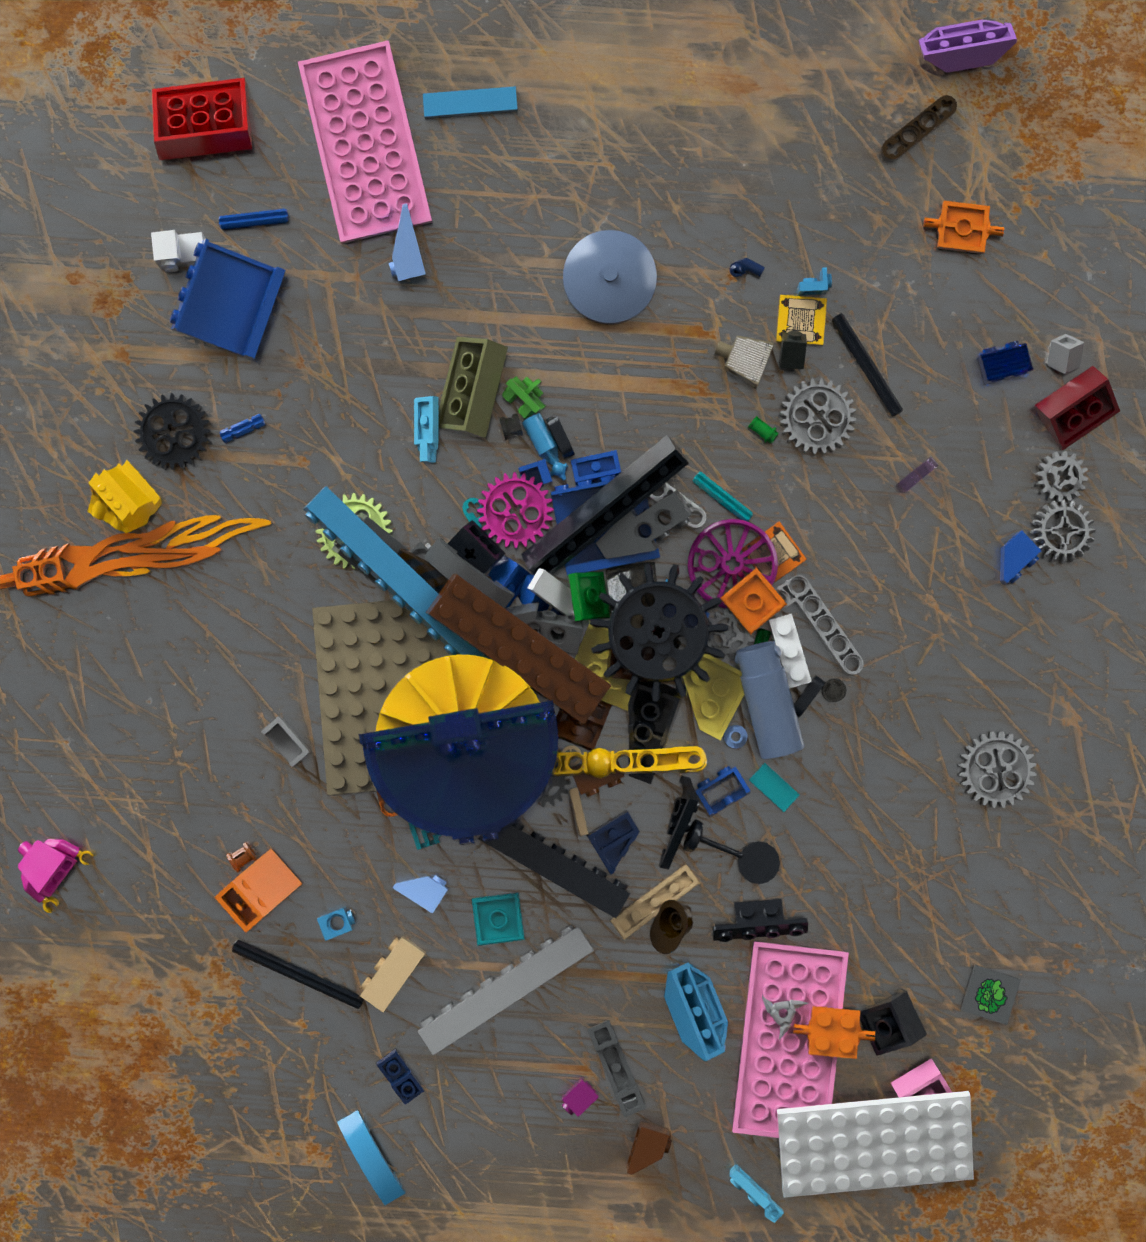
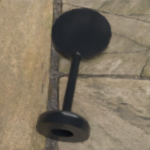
M694 820L684 841L683 849L685 851L693 852L699 842L736 856L739 858L738 867L742 876L755 884L769 882L779 871V854L768 843L753 842L739 852L703 837L704 824L700 820Z

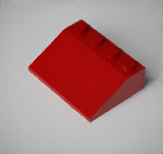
M245 78L152 89L154 144L159 161L252 149Z

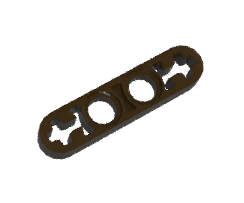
M949 95L937 99L883 143L880 150L882 158L885 161L894 162L953 116L957 109L956 100ZM942 102L944 104L950 103V112L948 110H944L938 117L937 113L935 112H938L941 109ZM931 116L934 120V125L928 128L923 126L921 122L922 117ZM907 130H912L916 134L915 141H906L903 133ZM898 138L902 145L896 149V155L892 153L888 155L886 153L888 150L887 146L894 147L898 143L896 139Z

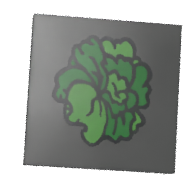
M974 964L960 1010L1007 1025L1021 979Z

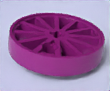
M726 519L711 524L696 537L688 556V572L690 580L693 582L696 579V572H713L721 569L697 590L706 601H709L713 598L704 590L726 574L717 598H721L731 576L734 587L738 584L737 575L742 580L746 577L742 571L749 574L753 571V569L744 565L772 562L771 575L768 576L763 573L762 575L773 585L778 570V558L771 539L762 529L748 521ZM730 526L744 527L745 529L736 551L733 552ZM725 527L729 553L724 550L713 536L712 532L714 530ZM749 530H752L761 539L740 555ZM708 536L723 557L718 556L712 550L705 551L698 548L702 540ZM764 543H766L771 554L769 557L743 560ZM696 553L701 554L698 559L699 567H694ZM706 555H713L716 558L714 567L706 568L703 565L702 560ZM731 558H736V562L740 563L739 567L734 568V571H731L730 567L726 565V562H730ZM723 602L718 606L728 609Z

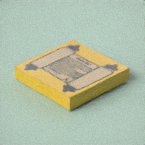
M780 295L776 342H782L783 332L799 331L802 334H806L807 345L823 346L827 298Z

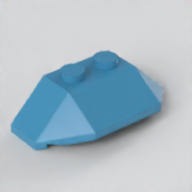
M689 962L668 971L664 998L682 1042L703 1061H708L725 1052L724 1044L727 1037L728 1020L710 977L693 967Z

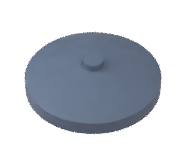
M616 230L595 232L580 240L569 253L563 270L565 293L574 309L583 317L593 322L607 325L624 323L638 316L650 303L657 282L655 262L646 246L634 236Z

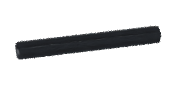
M838 314L832 319L833 324L891 416L898 415L903 411L902 406L844 314Z

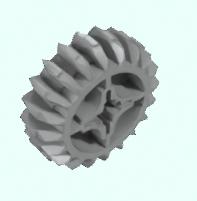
M1062 499L1059 506L1055 500L1051 502V508L1044 505L1042 507L1044 513L1040 511L1036 513L1040 521H1032V524L1038 527V529L1031 530V534H1038V537L1032 541L1034 543L1040 542L1041 545L1038 548L1046 550L1043 554L1044 558H1047L1052 553V562H1056L1059 556L1061 563H1066L1067 556L1071 562L1076 560L1075 554L1080 558L1083 557L1082 549L1085 551L1091 549L1086 542L1092 543L1095 540L1093 537L1088 536L1096 532V529L1089 528L1088 526L1093 524L1094 520L1090 519L1087 521L1085 518L1089 516L1090 512L1086 511L1082 514L1080 511L1083 509V505L1081 504L1074 509L1075 501L1073 500L1068 503L1067 507L1065 499ZM1054 513H1059L1056 526L1045 528L1048 519ZM1067 514L1073 516L1078 521L1080 527L1071 525ZM1065 526L1064 529L1067 528L1068 531H1072L1062 537V534L1055 530ZM1046 535L1056 538L1060 549L1051 545ZM1081 535L1077 545L1073 549L1067 550L1070 537Z

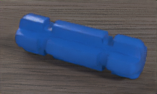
M257 414L252 416L251 420L246 419L232 425L230 429L225 428L219 433L224 443L230 442L234 437L239 438L254 431V428L259 429L265 426L262 415Z

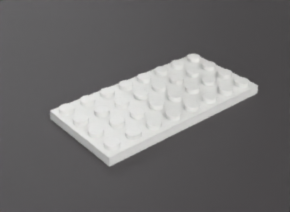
M969 1091L777 1109L782 1192L784 1198L974 1180L971 1098Z

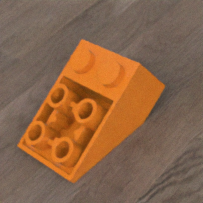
M271 848L214 898L243 931L247 933L303 883Z

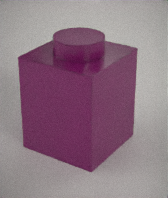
M582 1077L562 1096V1101L564 1102L562 1107L570 1115L575 1113L579 1117L599 1098V1094Z

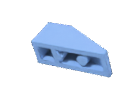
M407 203L402 205L392 253L393 262L389 263L392 277L397 276L398 281L426 274Z

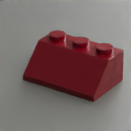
M1094 366L1035 405L1042 423L1061 450L1066 449L1120 412L1109 379Z

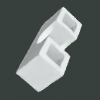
M792 613L768 620L767 624L771 632L772 641H775L781 650L779 658L781 666L785 668L789 687L793 688L812 682Z

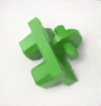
M516 376L513 379L510 378L506 383L508 386L502 396L509 403H513L520 397L525 403L518 409V412L525 419L546 407L539 399L544 394L538 388L542 383L539 378L532 382L528 377L521 381Z

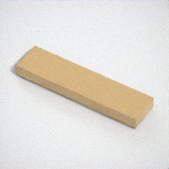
M685 864L621 911L617 918L613 917L610 922L625 940L657 916L661 905L665 901H677L700 884V882Z

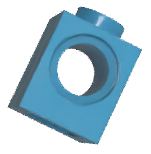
M346 907L317 918L325 941L352 931L354 929L353 924L356 923L352 911H347ZM339 916L343 919L344 926L342 929H335L332 926L331 921L333 917Z

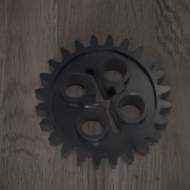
M171 393L169 400L163 394L161 395V402L153 398L154 406L151 407L145 404L147 412H139V415L143 417L142 421H135L137 425L141 426L140 429L134 430L135 434L141 436L135 442L143 444L139 451L141 453L147 451L144 457L146 460L154 457L152 464L155 466L161 461L162 469H166L168 464H170V468L173 471L176 468V464L185 469L186 461L190 465H194L192 458L196 457L200 460L201 457L198 452H207L206 448L203 447V443L211 442L205 438V435L212 433L211 430L205 429L206 426L211 424L209 420H203L207 413L205 411L198 413L201 405L196 404L192 407L194 400L189 398L185 402V396L182 394L178 400H176L173 393ZM180 412H186L187 418L183 423L176 422V415ZM157 418H162L164 420L163 427L157 430L154 429L153 422ZM189 425H193L192 429L176 431L175 437H172L170 434H165L156 439H153V435L171 432V427H174L176 430H180ZM187 434L192 435V443L184 446L182 438ZM166 440L169 441V450L160 452V443Z

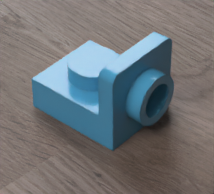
M827 267L821 269L820 281H817V278H805L803 282H799L797 286L798 296L826 295L828 288L832 287V276L827 274Z

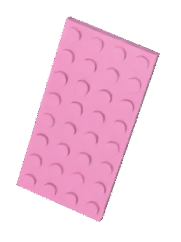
M389 40L299 61L298 66L341 244L397 231L402 205L406 203L413 227L432 223Z
M753 941L732 1127L733 1133L779 1138L777 1109L832 1104L837 1057L809 1055L807 1035L793 1034V1030H803L793 1028V1025H808L811 1019L812 1006L843 1009L849 952ZM762 996L772 1002V1004L790 1000L803 1001L809 1004L795 1009L796 1012L790 1024L791 1027L779 1040L780 1025L767 1012ZM781 1009L779 1016L786 1017L787 1010Z

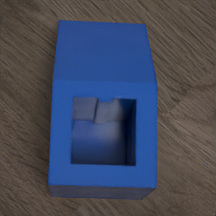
M1022 530L1017 532L1001 547L1000 582L1003 585L1008 582L1013 584L1022 576L1020 571L1025 566L1030 568L1039 560L1037 555L1041 550Z

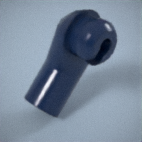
M743 258L731 264L730 274L733 277H739L750 272L760 277L765 267L749 258Z

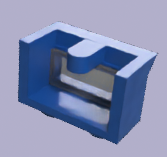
M727 766L717 773L719 777L710 781L708 778L697 785L699 789L695 791L709 817L750 794L749 787L736 767L731 769L730 766Z

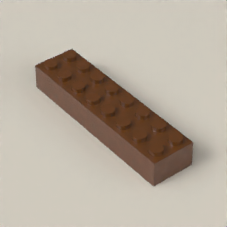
M452 574L425 612L489 659L513 670L534 691L582 724L586 723L611 687V684L457 574Z

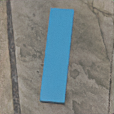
M516 86L423 94L425 119L518 111Z

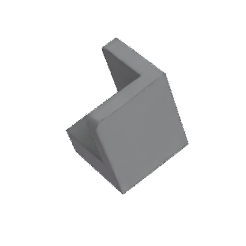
M1068 334L1051 340L1047 365L1064 374L1078 369L1081 364L1084 342Z

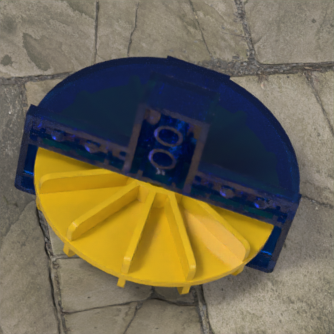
M475 655L444 656L426 662L412 670L397 683L385 700L378 717L376 731L359 734L360 744L363 746L366 766L371 780L388 806L416 828L432 835L453 839L455 842H459L461 846L474 844V839L483 838L484 842L499 839L498 835L503 834L504 830L515 825L528 815L549 788L559 755V732L553 700L540 703L531 687L513 670L506 666H501L492 659Z

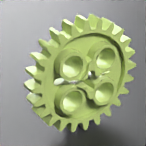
M353 493L351 500H348L347 496L343 494L342 502L356 515L361 511H366L369 514V518L389 534L393 533V530L386 528V526L392 523L391 520L383 519L388 515L387 511L380 513L382 505L378 504L374 507V498L366 502V496L362 494L360 500H357L356 494ZM323 528L315 530L317 534L322 535L317 540V543L325 544L320 549L321 552L329 551L326 558L329 560L335 557L334 564L336 566L343 561V568L346 569L349 563L332 550L334 541H330L323 534Z

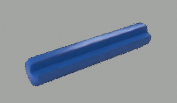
M287 209L224 215L219 217V226L221 229L284 223L288 222Z

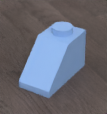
M434 875L433 878L431 876H424L402 881L393 886L394 890L432 914L449 888L445 886L447 882L437 875Z

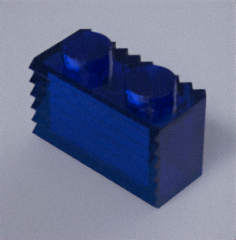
M1013 341L1005 344L1006 348L997 350L995 346L982 350L983 354L977 358L984 384L1032 372L1033 366L1027 344H1019V341Z

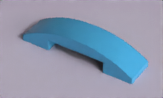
M359 1110L338 1121L340 1130L355 1159L383 1204L387 1205L406 1193L395 1173L390 1169Z

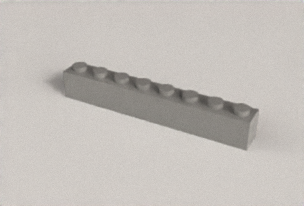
M572 924L560 931L562 936L555 941L552 937L540 944L542 949L535 954L532 950L520 957L522 962L515 967L512 963L500 971L502 975L495 980L492 976L480 984L482 988L475 993L472 989L460 997L462 1001L455 1006L452 1002L440 1010L442 1014L435 1019L431 1015L420 1023L422 1027L418 1029V1033L432 1055H435L593 952V947L579 925L575 928Z

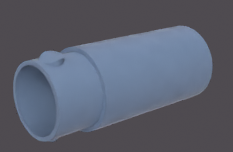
M775 641L762 642L741 648L736 651L735 657L736 665L740 666L742 674L740 679L762 759L789 755L805 747L785 668L781 666L779 658L781 650Z

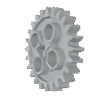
M812 378L809 386L802 381L801 390L796 386L792 388L795 395L787 393L786 397L790 402H782V406L787 409L779 413V415L786 417V419L780 421L781 425H787V428L783 430V434H791L787 441L790 442L795 439L797 441L795 448L803 445V453L812 448L813 455L816 454L818 449L825 455L827 447L834 452V444L836 443L842 447L843 442L841 438L845 440L850 438L846 431L853 432L855 429L849 425V423L856 422V418L850 416V414L856 412V409L849 408L853 399H845L848 391L841 394L839 392L841 385H838L835 389L832 388V380L827 385H824L823 378L820 379L818 384H815ZM815 395H822L826 401L825 405H816L813 397ZM804 400H807L810 403L811 408L814 410L816 414H819L820 412L823 414L821 420L823 421V423L826 424V426H828L832 430V433H828L825 426L819 419L816 421L813 420L815 414L807 405L804 404ZM798 409L806 411L807 419L804 421L798 420L795 412ZM837 413L840 416V423H831L828 418L829 414ZM814 427L819 428L822 431V438H813L810 430Z
M994 731L990 732L989 739L985 734H981V742L973 739L974 747L966 746L969 754H961V757L966 760L965 763L958 765L965 768L964 772L959 773V776L966 777V780L961 785H969L970 788L966 793L971 794L974 792V801L982 798L983 806L988 801H990L991 808H995L997 802H999L1001 808H1005L1006 801L1013 806L1015 805L1014 798L1022 801L1023 798L1020 793L1029 794L1030 792L1026 786L1034 785V782L1029 780L1030 776L1037 775V773L1032 772L1030 769L1037 765L1036 763L1029 762V759L1034 754H1026L1025 752L1029 746L1020 747L1022 739L1019 738L1014 742V734H1009L1005 738L1004 732L1000 731L998 738H996ZM993 749L997 750V765L1003 768V771L999 772L1002 785L1001 791L998 790V774L992 771V768L996 767ZM1007 749L1013 754V759L1009 763L1004 762L1002 759V754ZM982 753H986L990 758L986 766H982L979 763V756ZM1009 773L1016 776V783L1011 787L1005 781ZM987 776L993 780V786L988 790L982 786V780Z

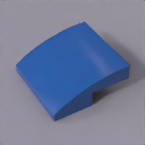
M617 450L571 460L576 487H578L577 482L592 480V484L599 483L602 477L612 475L616 477L621 473Z

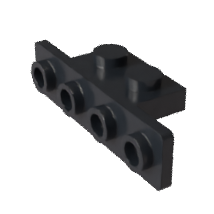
M781 899L734 903L736 924L713 926V940L720 942H729L732 939L752 940L756 937L776 938L780 935L800 936L808 933L807 918L784 920Z

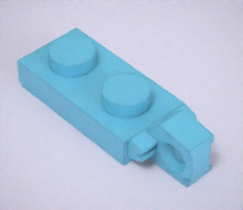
M438 397L415 398L414 445H417L418 451H420V462L434 463L436 462V450H438L439 444Z
M735 1164L730 1169L731 1183L739 1190L743 1188L749 1194L747 1196L748 1199L757 1207L761 1205L764 1208L765 1217L775 1223L784 1214V1210L738 1165Z

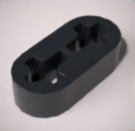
M553 415L545 419L564 460L575 455L558 416Z
M817 675L814 676L811 680L812 682L807 685L794 703L798 718L805 712L825 684V681Z

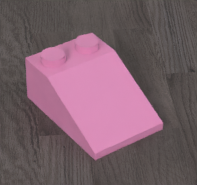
M932 1058L891 1082L899 1098L952 1093Z

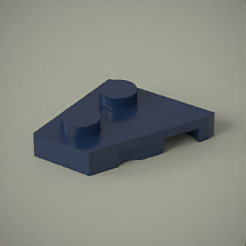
M625 811L587 834V837L611 875L615 872L618 863L626 855L629 846L634 842L640 831L628 811Z

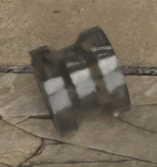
M518 413L513 414L509 418H499L505 440H509L511 436L515 435L518 437L523 436Z
M836 678L827 680L821 689L822 696L828 702L842 700L847 691L844 682Z

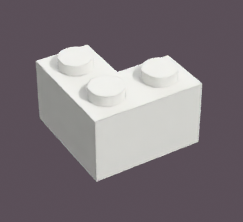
M175 230L151 232L154 261L165 272L179 271L180 267L189 268L190 264L194 266L196 256H193L197 243H202L205 236L202 232L180 235Z

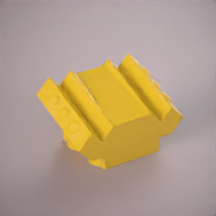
M126 460L123 466L118 463L116 467L108 471L104 469L100 475L95 473L88 482L92 496L87 512L126 534L146 525L149 517L155 514L162 505L160 496L128 460Z

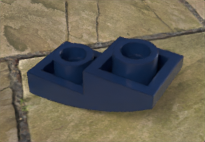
M396 1049L376 1062L377 1067L390 1082L392 1089L405 1105L424 1092L423 1087Z

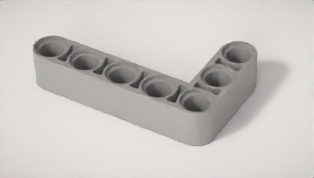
M796 575L776 588L777 593L781 594L787 603L780 611L795 603L841 671L846 675L860 673L864 666L861 656L809 581L801 575ZM795 580L801 581L804 585L803 592H794L792 582ZM807 600H814L817 603V610L814 613L806 610L805 603ZM821 619H826L830 622L831 628L828 632L820 630L819 622ZM834 639H841L843 641L844 648L841 652L833 649L832 643ZM848 658H853L857 661L858 667L855 671L847 669L846 661Z

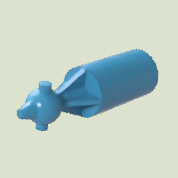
M537 413L524 420L522 425L539 456L553 465L550 472L551 476H558L564 481L568 465L567 463L559 462L558 445L540 413Z

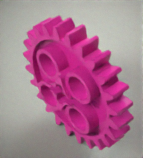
M514 472L512 479H509L505 473L503 476L504 481H500L499 478L495 477L496 485L488 483L487 487L490 491L481 492L486 499L478 500V503L484 506L477 509V513L484 515L478 519V522L486 523L482 530H490L491 532L488 537L493 538L496 536L497 545L503 540L505 541V548L510 543H513L514 549H517L518 543H522L523 547L527 548L528 540L534 544L536 543L535 536L539 538L544 536L541 529L549 530L545 522H552L553 520L552 517L547 515L554 511V508L547 507L552 502V499H545L549 491L540 490L542 482L536 486L533 484L535 477L527 481L526 473H523L521 479H519L516 472ZM521 489L525 492L526 497L523 500H517L513 497V492ZM504 493L509 495L515 508H521L519 515L527 525L526 529L522 527L515 513L510 514L511 505L504 497ZM501 501L505 504L506 509L503 512H496L492 507L493 503ZM533 509L537 512L538 518L536 520H528L525 512ZM508 521H513L517 524L518 529L515 532H508L505 529V524Z

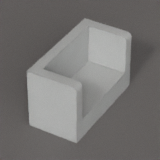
M278 716L261 731L286 758L292 768H295L312 753L282 716Z

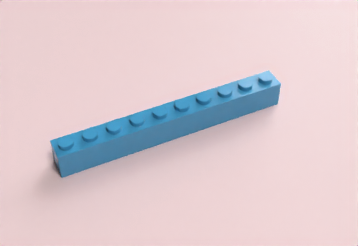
M327 486L303 509L306 512L305 517L314 525L318 523L324 529L323 534L330 541L336 540L342 546L340 550L348 558L353 557L359 562L357 566L367 575L370 573L377 579L375 581L376 585L383 591L388 590L393 595L392 600L401 608L405 606L411 612L409 616L416 623H423L428 628L426 632L434 640L437 641L439 639L446 645L444 649L448 654L475 655L488 658L425 613L438 593Z

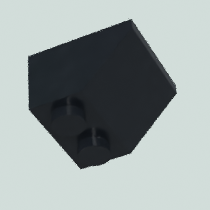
M907 991L885 998L860 1010V1021L864 1030L875 1031V1035L867 1036L875 1037V1041H870L876 1056L911 1046L927 1035Z

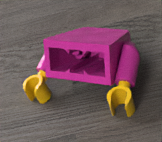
M48 839L45 842L37 840L33 845L28 841L23 842L18 848V852L23 856V859L18 864V869L22 872L21 880L24 891L38 903L42 902L45 912L52 913L53 910L48 907L47 903L52 902L58 907L59 901L55 897H51V895L77 862L74 858L78 857L83 865H89L88 862L82 860V856L88 853L94 857L91 851L85 850L82 852L79 850V847L61 839Z

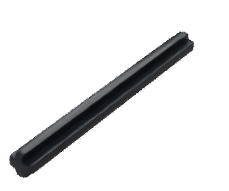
M237 940L232 947L233 953L356 1009L362 1006L364 999L360 995L249 944Z

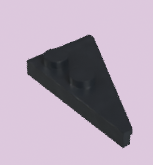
M682 775L679 781L683 787L682 797L675 798L667 834L672 835L667 848L662 850L659 864L660 868L667 870L671 866L684 833H687L690 829L693 813H696L699 808V799L690 777Z

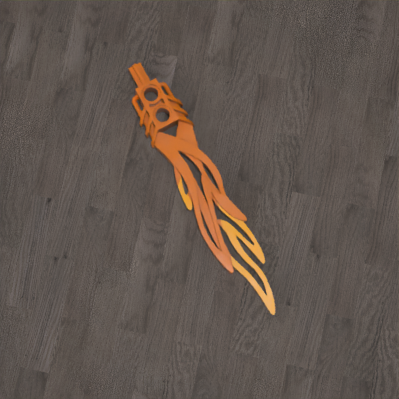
M207 515L178 524L176 521H170L147 533L116 534L93 546H70L69 543L63 545L60 549H58V546L52 547L48 552H46V548L40 550L35 555L19 558L17 566H12L13 573L0 575V590L16 586L17 590L23 591L27 597L44 593L56 595L53 591L59 590L65 593L68 592L65 590L67 588L79 590L78 588L102 575L131 577L149 574L151 571L147 568L171 569L184 567L217 555L222 551L217 546L237 535L270 526L272 522L260 518L233 519L208 531L188 536L196 530L221 519L219 515ZM200 522L171 539L166 549L147 548L162 542L172 534L191 524ZM250 524L230 531L204 546L173 549L183 544L203 540L233 525ZM135 540L124 545L109 547L115 543ZM116 551L126 554H140L112 559L91 566L99 558ZM188 558V559H185V560H182V561H177V562L158 563V562H161V561H169V560H177V559ZM63 559L75 564L67 577ZM32 560L30 563L22 564V562ZM55 565L57 568L56 575L51 578L47 577V568ZM126 568H131L134 570L131 572L116 571ZM31 570L33 572V579L31 582L25 583L23 574ZM40 588V590H35L31 592L27 591L29 589Z

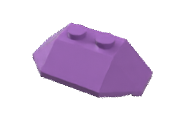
M976 20L937 27L924 38L919 39V46L925 60L948 73L994 64L1017 42V38L1011 23L1002 24L997 21Z

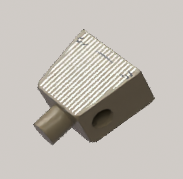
M736 336L733 346L719 341L715 354L727 358L724 370L752 387L757 388L774 343Z

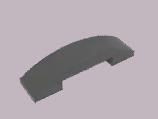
M438 537L424 556L427 561L448 580L452 574H457L505 608L515 594L498 581L493 582L457 555L455 549Z
M607 1020L588 1028L587 1031L624 1118L646 1109L610 1021Z

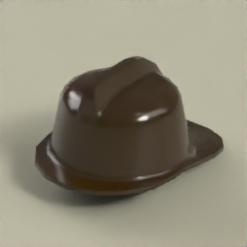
M667 900L661 905L650 930L652 945L658 952L662 954L672 953L677 949L684 935L690 932L693 927L691 907L683 906L675 900Z

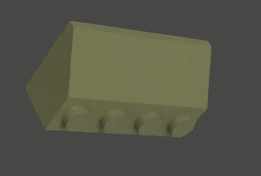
M456 338L439 407V429L472 437L486 438L506 359L507 346L489 339Z

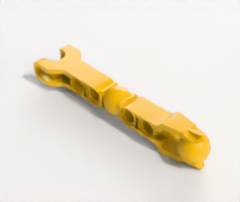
M696 746L622 750L617 753L614 751L610 752L604 748H596L589 753L584 752V755L578 752L548 753L547 761L552 758L558 760V767L554 771H548L545 766L541 778L578 776L583 773L585 775L590 774L595 778H604L611 773L616 774V771L622 774L698 773L705 769L707 758L704 750ZM646 755H651L654 758V764L648 768L642 766L641 759ZM696 755L700 757V761L696 764L689 762L691 756ZM621 756L630 758V764L627 768L618 767L617 761ZM573 758H580L582 760L580 769L572 770L570 768V761Z

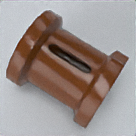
M247 842L243 843V847L234 853L226 854L228 861L236 872L241 871V867L250 861L258 860L255 852Z

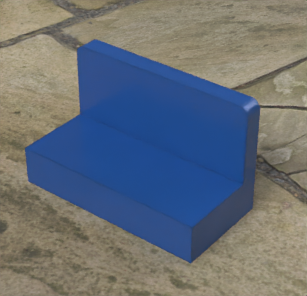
M504 555L493 566L487 577L493 582L498 581L515 594L505 607L508 608L520 593L526 576L532 574Z

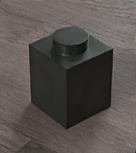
M799 331L782 333L780 350L781 368L804 369L807 347L806 334H802Z

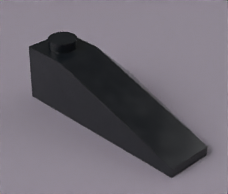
M639 681L636 691L631 695L628 703L629 750L665 748L683 699L677 692V688L661 683L659 702H654L651 695L653 683ZM646 755L641 759V765L648 768L654 764V758L651 755ZM655 773L629 774V776L651 784Z

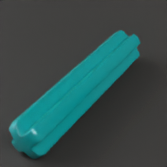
M699 472L694 477L693 482L740 520L749 521L753 512L704 473Z

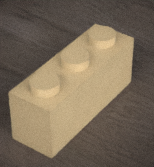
M402 936L400 940L397 938L393 940L388 948L391 951L386 959L381 957L374 967L377 971L372 979L367 977L360 987L363 990L360 996L381 1012L385 1011L426 953L405 936Z

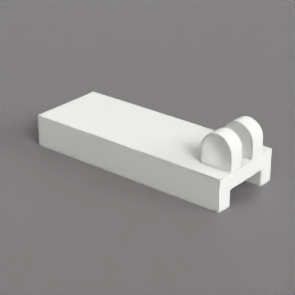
M539 568L527 589L564 616L574 615L571 589L546 570Z

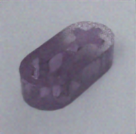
M931 456L897 485L905 493L939 465Z

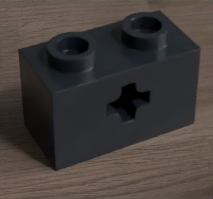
M473 520L463 526L448 543L449 546L457 551V555L484 575L506 554Z

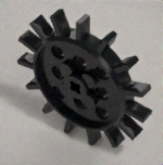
M647 563L644 566L645 584L634 588L626 575L623 573L618 575L620 583L627 590V593L620 601L614 600L608 594H600L599 598L605 604L612 606L614 610L609 621L599 618L590 619V625L596 628H607L609 642L597 644L591 650L593 654H602L612 650L617 659V662L605 671L604 676L606 678L615 676L622 668L632 674V678L626 687V694L631 696L642 679L653 683L652 699L654 702H659L661 683L674 681L677 692L684 698L687 696V688L683 684V676L694 671L701 680L707 683L710 680L708 673L698 665L705 654L717 659H724L725 653L708 646L710 633L729 631V626L722 623L709 624L706 612L717 608L722 602L718 597L701 605L694 597V594L703 585L704 579L701 576L697 577L686 590L676 585L679 576V565L673 564L667 582H655L654 570L651 564ZM646 594H652L655 597V603L651 607H645L642 604V598ZM672 604L676 607L677 611L673 617L668 618L664 616L663 609L666 605ZM636 615H641L644 618V625L641 628H634L631 624L632 618ZM689 615H695L698 618V624L694 628L685 626V618ZM657 626L665 629V632L662 633V638H659L657 635L653 636ZM627 636L631 637L634 641L633 647L629 650H624L621 647V640ZM679 636L687 639V646L682 650L676 649L674 646V640ZM647 647H652L655 650L654 658L649 661L644 660L642 651ZM667 658H674L676 660V668L672 671H666L663 667V663Z

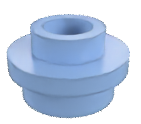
M732 725L726 729L724 741L729 747L734 749L741 748L747 742V732L742 726ZM734 732L740 734L738 741H733L731 738Z

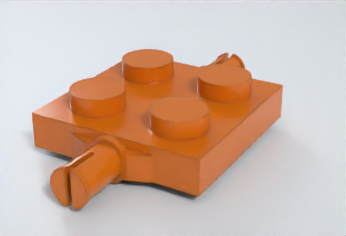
M943 201L941 215L938 219L924 218L923 227L937 228L938 249L984 254L986 240L989 235L1001 237L1004 235V227L990 226V206Z
M812 1006L811 1019L808 1025H793V1028L803 1029L793 1030V1034L807 1035L809 1055L857 1059L860 1040L875 1041V1037L866 1036L875 1035V1031L861 1030L859 1010Z

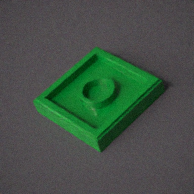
M604 572L568 574L575 621L610 618L609 606L599 598L601 593L607 594Z

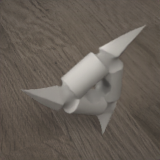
M762 996L767 1012L780 1025L779 1040L791 1027L790 1024L793 1021L795 1009L809 1004L798 1000L772 1004V1002ZM781 1009L787 1010L786 1017L779 1016Z

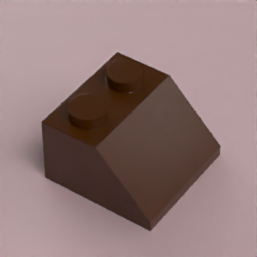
M640 1120L626 1165L627 1174L633 1175L661 1160L664 1153H669L672 1140L667 1128Z

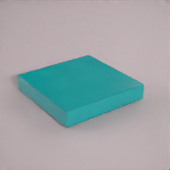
M519 892L472 898L477 946L525 940Z

